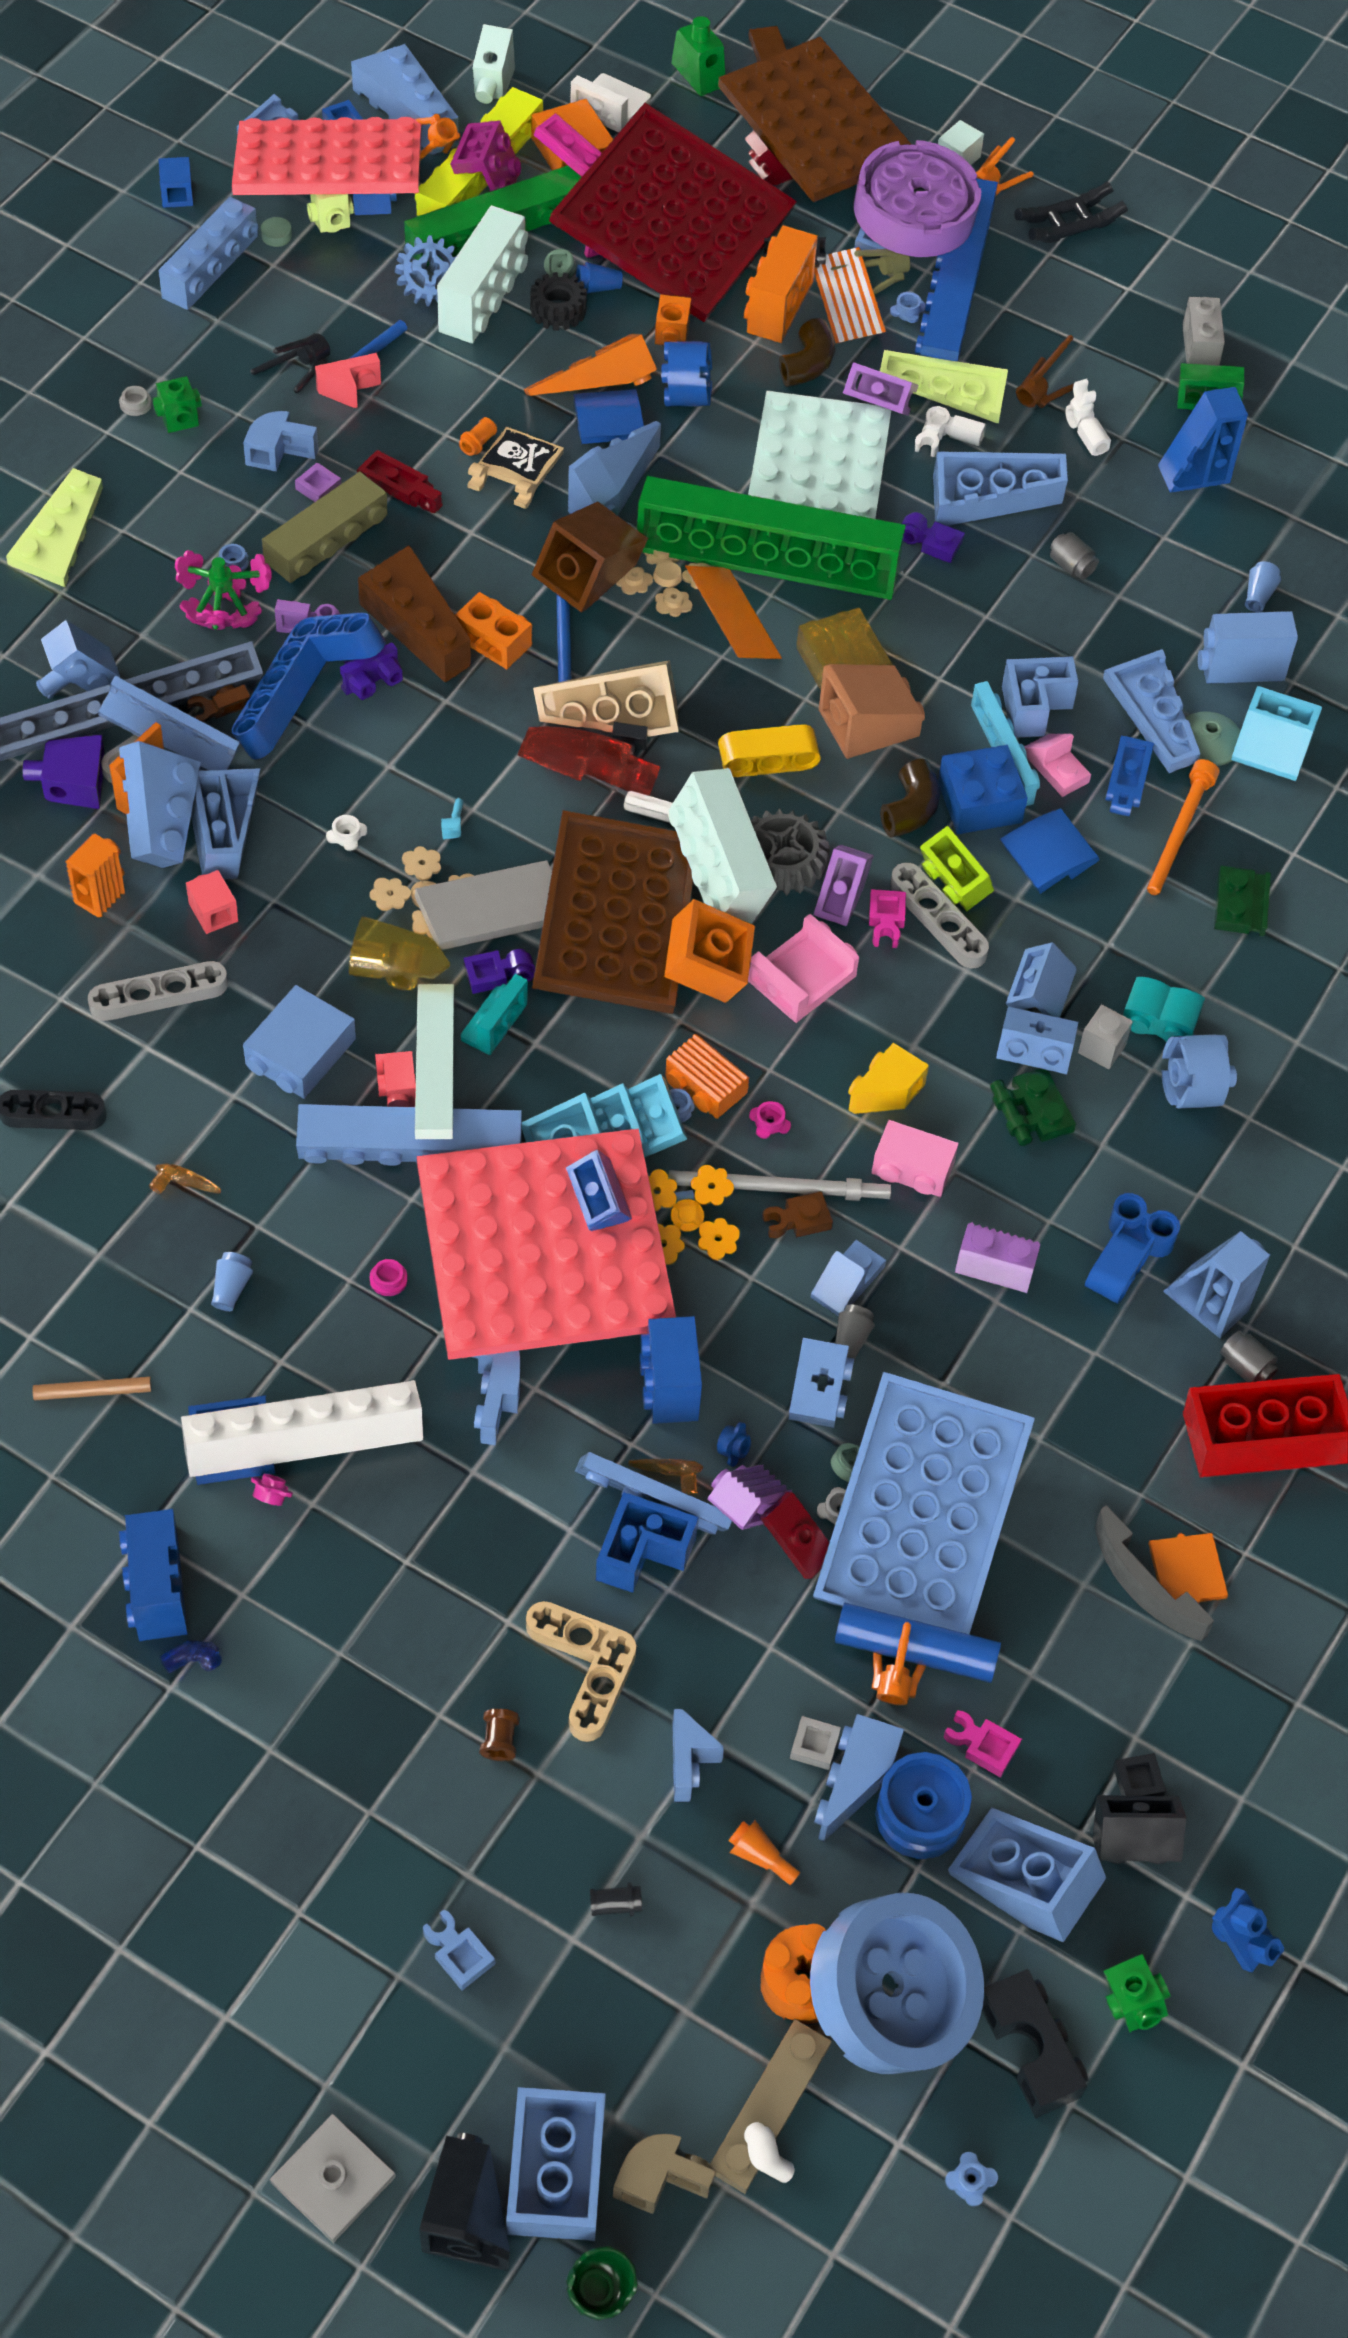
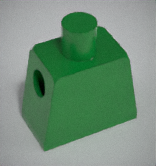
M703 16L694 18L692 24L682 27L677 31L671 62L700 96L719 90V77L725 75L724 45L710 29V20Z

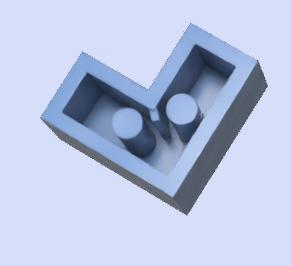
M1073 657L1006 660L1002 691L1007 717L1013 723L1016 738L1045 736L1050 710L1073 709L1078 686Z

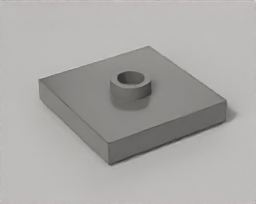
M332 2114L270 2178V2181L334 2244L396 2176L377 2155Z

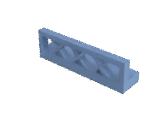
M117 676L113 678L110 684V691L98 711L99 716L138 737L157 722L161 725L164 749L200 761L199 769L202 771L228 770L238 752L239 741Z

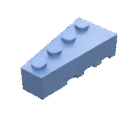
M937 452L933 473L935 521L950 526L1062 504L1068 481L1066 454Z

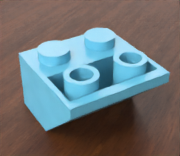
M1257 686L1231 760L1296 781L1313 737L1322 706Z

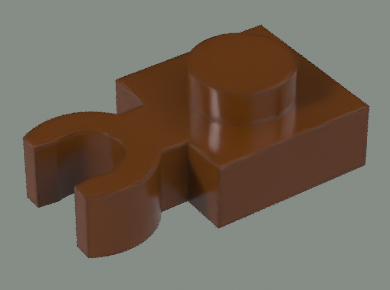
M822 1191L786 1199V1209L784 1210L780 1207H768L763 1211L764 1222L770 1220L779 1222L778 1225L769 1226V1238L782 1237L790 1229L794 1230L796 1238L832 1230L833 1221Z

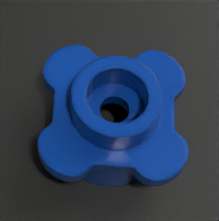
M739 1422L736 1427L726 1426L717 1442L718 1454L728 1457L727 1464L731 1467L738 1463L739 1458L742 1459L747 1455L751 1446V1438L746 1433V1424L743 1422Z

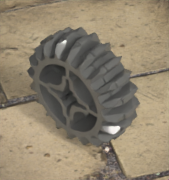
M779 808L775 815L765 810L762 818L753 816L751 820L777 886L773 894L777 890H783L787 897L792 889L799 894L804 890V886L812 889L816 880L822 879L824 871L829 865L830 845L826 841L825 831L819 830L818 821L808 823L807 813L797 817L794 809L789 814H783Z

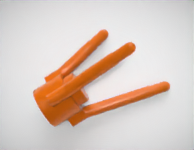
M434 114L431 117L416 118V121L421 125L431 124L428 129L430 143L421 150L420 161L436 147H444L443 153H448L454 142L460 138L457 126L450 118H440L439 114Z
M1011 137L1002 147L998 145L976 172V178L998 182L996 196L1001 191L1021 183L1034 175L1030 171L999 184L1001 174L995 165L1015 142L1014 137Z
M909 1622L903 1624L895 1665H887L886 1670L883 1671L882 1655L873 1653L874 1677L871 1689L877 1691L876 1697L879 1700L893 1705H906L909 1698H915L918 1683L926 1666L917 1664L912 1677H910V1670L904 1667L911 1630Z

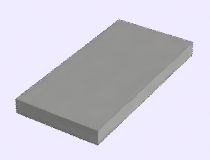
M545 860L416 888L414 896L438 951L542 928L552 870L548 861Z

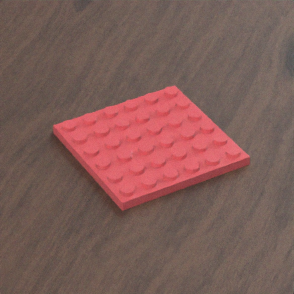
M639 1128L417 1156L418 1174L448 1360L647 1334L648 1319L676 1317ZM599 1150L608 1156L612 1162L632 1219L625 1223L590 1231L588 1230L566 1167L591 1152Z

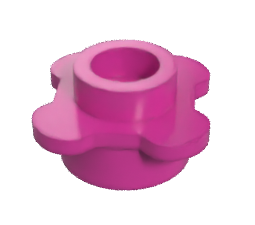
M764 1102L759 1107H755L750 1111L749 1118L755 1122L757 1127L756 1134L762 1139H767L771 1134L778 1132L785 1134L791 1128L790 1121L785 1119L784 1106L778 1102ZM767 1119H771L773 1122L769 1123Z
M263 1474L262 1479L257 1477L251 1478V1482L255 1484L252 1496L262 1502L282 1506L285 1497H292L293 1495L291 1491H288V1487L285 1486L286 1480L280 1477Z

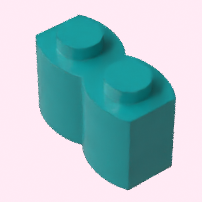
M1136 977L1123 1016L1133 1021L1132 1032L1136 1034L1157 1035L1167 1042L1170 1037L1194 1035L1202 1013L1205 997L1188 989L1170 987L1156 979Z

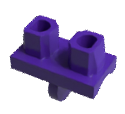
M392 642L385 645L381 652L371 658L344 661L345 665L340 667L343 679L342 691L346 696L354 693L361 700L373 696L376 692L375 682L383 679L390 686L403 680L402 668L398 662L397 648Z

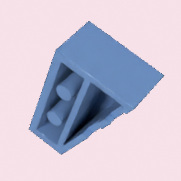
M141 741L119 747L120 759L124 758L126 780H123V789L128 794L130 812L126 816L131 858L160 868L182 863L201 762Z
M260 768L199 771L191 819L202 874H209L219 870L223 879H238L257 793Z
M1240 1231L1191 1264L1163 1292L1218 1338H1221L1249 1311L1270 1254L1265 1251L1258 1241L1250 1239Z

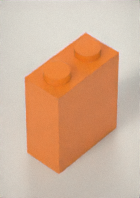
M587 99L531 115V138L552 171L567 166V164L537 139L534 133L539 125L555 113L601 153L613 140Z

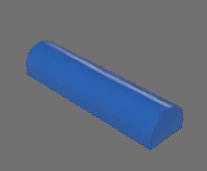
M844 1602L836 1631L835 1643L896 1658L903 1624L909 1622L911 1630L905 1661L992 1683L1001 1642Z

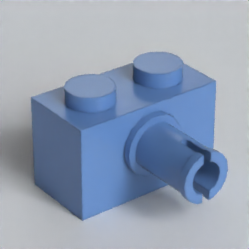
M68 620L62 622L41 639L52 671L42 679H39L36 684L39 691L45 697L47 696L48 699L53 698L56 693L69 683L76 684L82 689L90 691L111 684L115 676L120 678L110 647Z

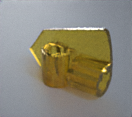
M361 917L351 948L349 975L376 979L386 977V981L390 986L399 990H411L417 986L419 977L434 979L450 967V962L433 938L368 917Z

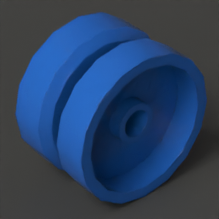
M933 1753L908 1754L893 1763L883 1778L875 1812L878 1830L887 1844L903 1856L916 1859L939 1857L952 1849L963 1833L970 1811L972 1795L968 1779L958 1765L942 1755Z

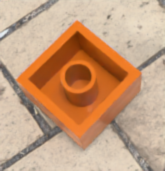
M693 899L672 919L664 977L724 1003L728 1002L748 984L755 926Z

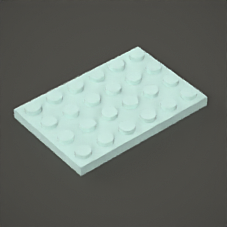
M766 391L748 495L876 519L891 410L872 404Z

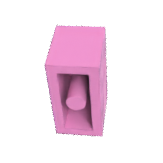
M889 1120L875 1152L871 1174L879 1176L886 1182H897L912 1187L922 1194H932L941 1197L955 1163L959 1143Z

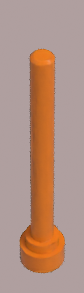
M1200 759L1195 761L1190 771L1189 778L1192 786L1148 884L1147 891L1151 895L1160 894L1204 791L1215 785L1220 770L1216 764L1209 760Z

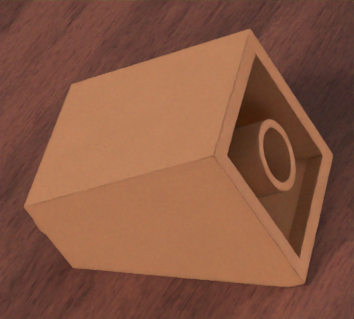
M829 664L824 666L819 711L846 759L920 736L922 721L925 720L923 706L919 701H915L907 679L901 677L894 665Z

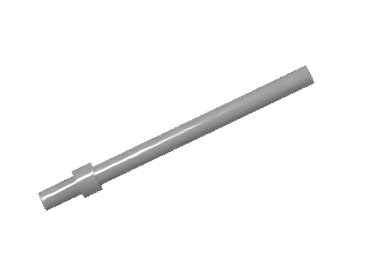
M669 1170V1179L675 1180L679 1186H691V1180L694 1177H698V1172ZM727 1174L726 1178L733 1183L734 1189L802 1194L822 1191L823 1195L845 1196V1200L860 1201L861 1197L890 1199L891 1184L862 1183V1179L846 1178V1181L738 1174Z

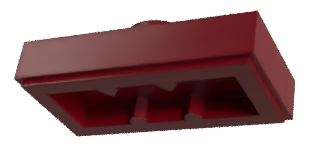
M786 1492L759 1518L803 1578L812 1579L822 1569L830 1542L793 1492Z

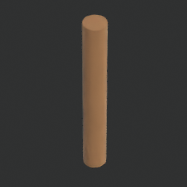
M151 1377L33 1385V1399L35 1401L151 1392Z

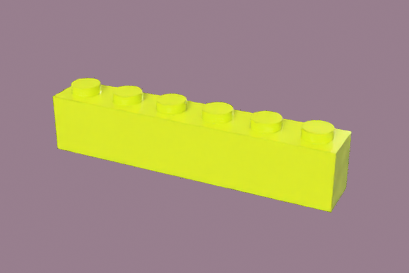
M512 87L504 97L499 98L495 107L488 114L486 113L480 122L500 120L505 133H508L512 149L516 154L531 138V115L543 111V100ZM457 148L452 149L448 158L434 169L432 175L424 184L419 185V193H415L414 197L417 216L478 196L488 185L482 171L472 174H454L450 163Z

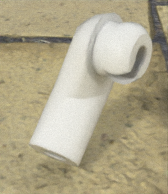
M754 2122L750 2124L745 2130L744 2138L748 2143L751 2163L755 2168L782 2183L788 2182L793 2177L795 2168L792 2162L779 2156L774 2133L762 2123Z

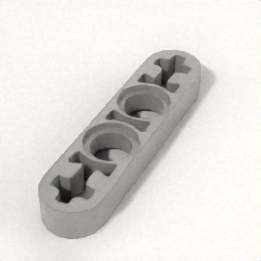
M912 863L898 864L893 869L890 886L892 891L906 892V907L958 963L967 968L981 967L987 959L989 943L986 938L918 866ZM924 898H930L936 901L938 905L935 908L927 909L922 907L919 901ZM944 922H954L960 929L956 932H947L942 929L941 924ZM966 947H968L972 951L967 952Z
M207 961L95 986L88 994L89 1010L96 1019L109 1021L215 998L222 995L228 987L227 972L222 964L215 961ZM213 976L216 982L209 983L207 977ZM191 979H195L197 987L192 988ZM176 981L186 985L185 989L178 993H172L166 989L170 983ZM138 989H145L150 992L148 998L139 1001L131 998V994ZM124 994L125 1003H121L119 995ZM108 999L109 1005L102 1006L100 1000Z

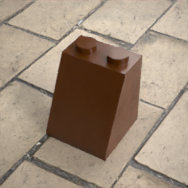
M597 501L553 522L531 575L577 610L583 612L637 565L648 538Z

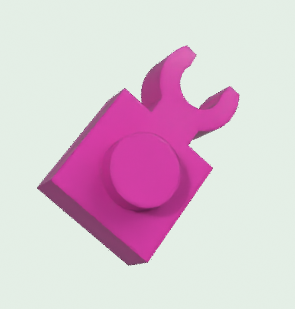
M871 889L869 926H875L872 939L874 947L879 946L882 936H888L892 939V948L898 947L900 940L899 928L904 929L906 892Z
M957 1710L954 1721L964 1727V1731L955 1732L947 1727L944 1739L955 1746L964 1744L968 1746L965 1758L1001 1778L1020 1746L1022 1739L987 1719L979 1728L974 1725V1721L968 1713Z

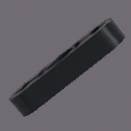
M9 1090L0 1096V1120L9 1127L94 1130L103 1125L106 1120V1109L103 1099L98 1094L91 1092ZM32 1104H34L35 1114L30 1113L32 1111ZM49 1104H58L62 1107L60 1113L55 1116H46L42 1113V1109ZM14 1105H20V1107L17 1108L16 1113L9 1112V1110L13 1109ZM68 1106H73V1108H74V1109H71V1110H72V1116H70V1112H69V1107H68ZM87 1107H94L90 1115L86 1116L83 1114L87 1111Z

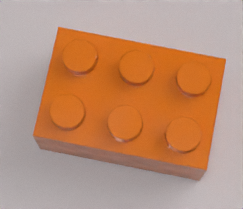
M783 225L777 237L772 236L768 245L767 256L760 258L757 274L755 277H750L746 287V295L749 296V301L744 311V318L748 319L747 333L782 343L813 284L817 235Z

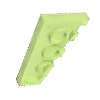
M884 350L880 372L918 384L917 392H913V394L999 424L1008 374L1007 369Z
M73 468L6 555L8 565L66 587L70 567L74 566L80 541L83 542L86 534L87 522L92 518L102 492V479Z

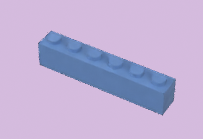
M299 1104L296 1148L299 1159L315 1164L325 1163L327 1159L342 1160L343 1163L351 1165L362 1164L364 1161H379V1163L388 1166L399 1165L401 1162H416L417 1164V1156L521 1143L522 1111L453 1109V1139H415V1107Z

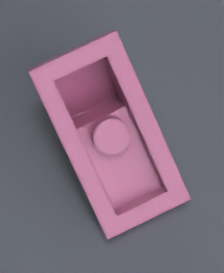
M1047 734L1024 746L1027 759L1054 789L1064 797L1088 784L1091 774L1070 752L1074 738L1072 734Z

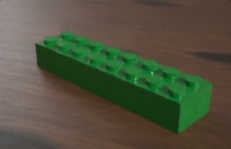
M647 476L639 499L637 530L648 538L642 551L643 553L653 554V551L656 550L669 553V558L706 563L711 566L892 600L898 577L906 526L899 523Z

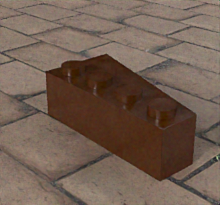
M410 545L358 577L360 605L444 682L449 681L471 666L470 638Z

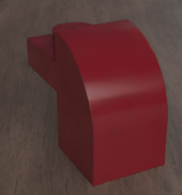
M754 130L744 138L752 148L748 152L752 159L748 162L760 178L771 185H778L793 179Z

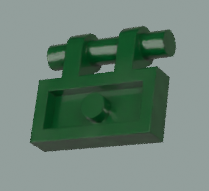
M1040 1068L1013 1077L1012 1087L1014 1090L1007 1089L1003 1080H996L991 1083L990 1088L994 1094L992 1100L996 1108L1003 1112L1007 1120L1006 1128L1011 1136L1016 1137L1020 1146H1026L1032 1142L1033 1138L1030 1132L1036 1131L1041 1142L1075 1131L1076 1123L1048 1070ZM1022 1105L1027 1116L1020 1115L1016 1106Z

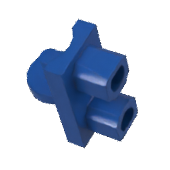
M1236 1888L1232 1892L1229 1904L1226 1907L1223 1906L1217 1909L1216 1914L1212 1918V1930L1218 1940L1228 1944L1242 1969L1252 1973L1259 1963L1273 1966L1284 1952V1946L1280 1939L1272 1936L1267 1928L1268 1919L1262 1909L1254 1906L1245 1890Z

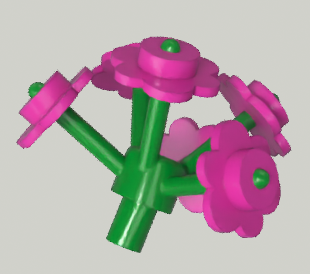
M191 550L185 551L184 557L180 556L176 559V581L181 583L184 588L192 589L196 584V580H200L202 576L208 577V588L200 602L198 599L191 597L188 601L183 600L180 604L181 610L186 613V618L192 623L214 630H222L230 626L233 628H246L257 621V616L262 613L260 604L254 601L245 606L239 598L241 596L240 590L245 589L247 585L244 580L250 578L251 584L255 586L258 593L268 590L272 572L269 564L265 563L262 554H256L255 559H251V571L243 572L236 565L227 567L225 560L221 557H216L212 560V568L210 570L202 569V555L194 554ZM213 592L215 596L214 608L208 603ZM224 598L234 602L237 608L236 612L230 616L228 612L221 611V601Z

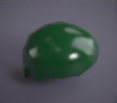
M610 2246L593 2248L582 2254L573 2264L566 2280V2291L570 2303L580 2315L596 2321L613 2318L623 2312L638 2288L635 2265L624 2252Z

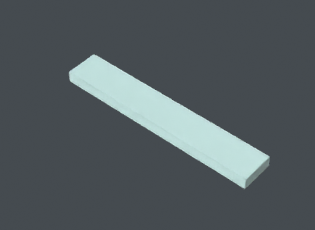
M418 984L415 1139H453L454 984Z

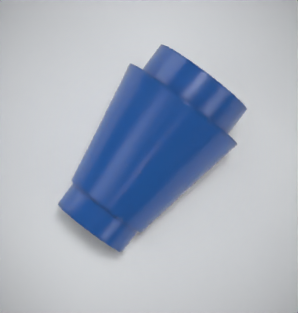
M586 262L585 265L577 266L576 277L578 282H583L587 294L621 289L623 275L621 270Z

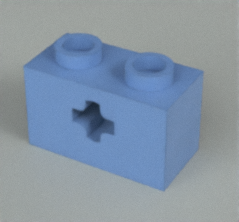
M1008 1006L996 1058L1067 1074L1078 1022Z
M803 1338L788 1420L834 1428L836 1417L844 1418L847 1396L840 1394L843 1380H851L854 1358L847 1357L849 1346ZM820 1375L827 1377V1384L829 1385L826 1386L825 1392L817 1391L818 1386L815 1382L819 1381Z

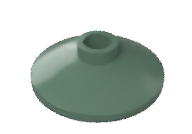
M1207 711L1193 713L1185 717L1186 720H1189L1200 751L1199 760H1209L1217 766L1232 762L1231 758L1240 729L1231 719L1219 713Z

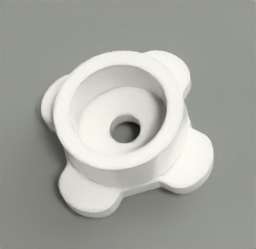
M341 815L333 821L332 830L326 833V839L329 843H338L344 846L348 851L355 850L358 847V840L361 836L367 834V827L365 824L359 823L358 819L354 816Z

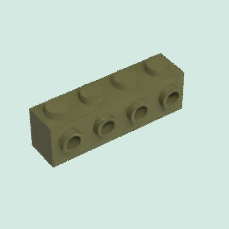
M359 471L262 539L265 563L269 564L272 569L289 583H292L300 576L308 574L317 564L326 558L332 557L337 550L350 541L356 540L364 531L374 524H379L388 515L387 492Z

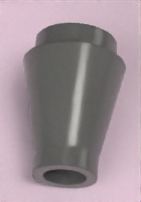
M846 1305L844 1311L838 1315L836 1344L849 1346L847 1357L854 1358L855 1362L856 1356L875 1327L873 1322L874 1314L870 1310L858 1305Z

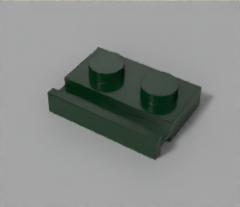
M1221 866L1218 873L1214 929L1249 934L1252 931L1259 932V936H1265L1268 921L1271 873L1266 872L1265 875L1255 874V870Z

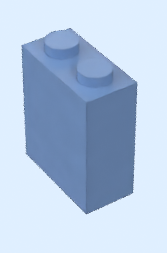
M1292 611L1213 614L1209 628L1204 630V649L1198 652L1199 670H1204L1206 684L1285 681L1298 639Z
M295 985L244 1042L245 1064L256 1075H265L275 1081L283 1091L287 1093L293 1092L305 1099L356 1040L355 1020Z

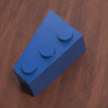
M1236 387L1205 391L1161 459L1158 466L1170 493L1231 482L1248 417Z
M168 1509L125 1515L126 1530L119 1531L122 1555L128 1554V1566L122 1567L125 1591H130L131 1603L126 1604L128 1627H136L139 1641L188 1635L174 1510Z

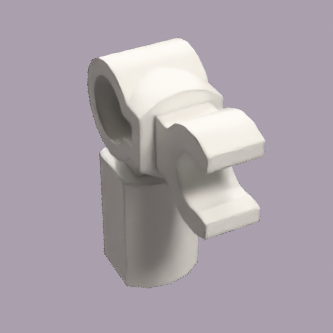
M1084 379L1074 383V398L1070 401V405L1066 407V418L1071 428L1078 427L1077 433L1091 455L1097 456L1109 450L1111 439L1098 419L1094 417L1093 402L1096 400V392L1094 390L1088 392V380Z
M940 406L932 407L926 413V422L922 433L915 439V452L919 453L923 445H930L931 456L935 457L939 451V441L946 434L949 435V438L980 446L984 438L986 424L957 415L951 417L946 408Z

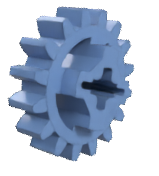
M428 235L426 243H422V240L416 237L414 247L406 243L404 246L406 254L399 253L397 261L401 264L396 265L395 273L401 276L397 280V285H406L403 294L408 296L413 293L415 295L414 303L416 304L421 298L425 299L426 306H430L432 299H435L438 303V292L435 289V285L440 282L456 258L452 257L454 247L450 246L445 249L443 247L444 239L442 238L435 244L431 235ZM423 253L419 260L410 262L416 255ZM428 261L430 270L433 273L430 281L425 269Z

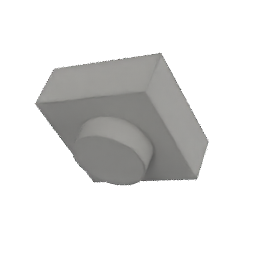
M802 1716L790 1759L829 1770L841 1727Z

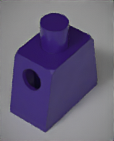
M102 735L49 740L45 743L43 760L23 761L24 781H41L44 798L48 801L100 809L104 777L101 761L105 755Z

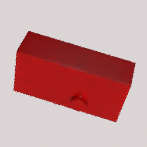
M1340 1374L1189 1388L1183 1417L1200 1478L1348 1464V1399Z

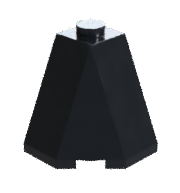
M458 2133L457 2138L446 2135L419 2229L421 2250L428 2254L508 2271L510 2249L490 2146L483 2144V2139L476 2135Z

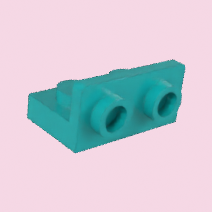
M514 974L507 985L496 986L462 1031L461 1041L491 1055L527 1006L528 980Z

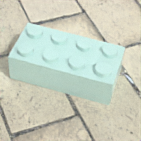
M492 205L490 206L437 285L438 326L440 333L473 344L479 333H483L486 330L490 316L493 312L496 313L499 310L502 298L506 292H511L515 278L519 272L523 273L527 266L528 255L525 254V245L528 239V232L525 231V216Z
M730 768L692 772L668 811L670 823L675 827L680 840L681 851L687 857L692 870L693 882L699 888L703 903L752 924L777 888Z

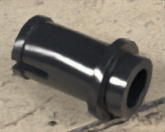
M628 1882V1887L590 1889L592 1916L630 1912L631 1917L634 1916V1912L643 1911L641 1886H632V1882Z

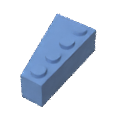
M405 44L351 61L353 91L359 96L364 94L369 98V104L375 109L381 108L389 115V119H398L400 117L416 119L439 114L440 118L447 117L454 121L459 132L458 116ZM431 124L421 125V146L423 148L430 143L428 129ZM459 139L454 142L451 148L459 145ZM436 147L430 154L442 152L444 147Z

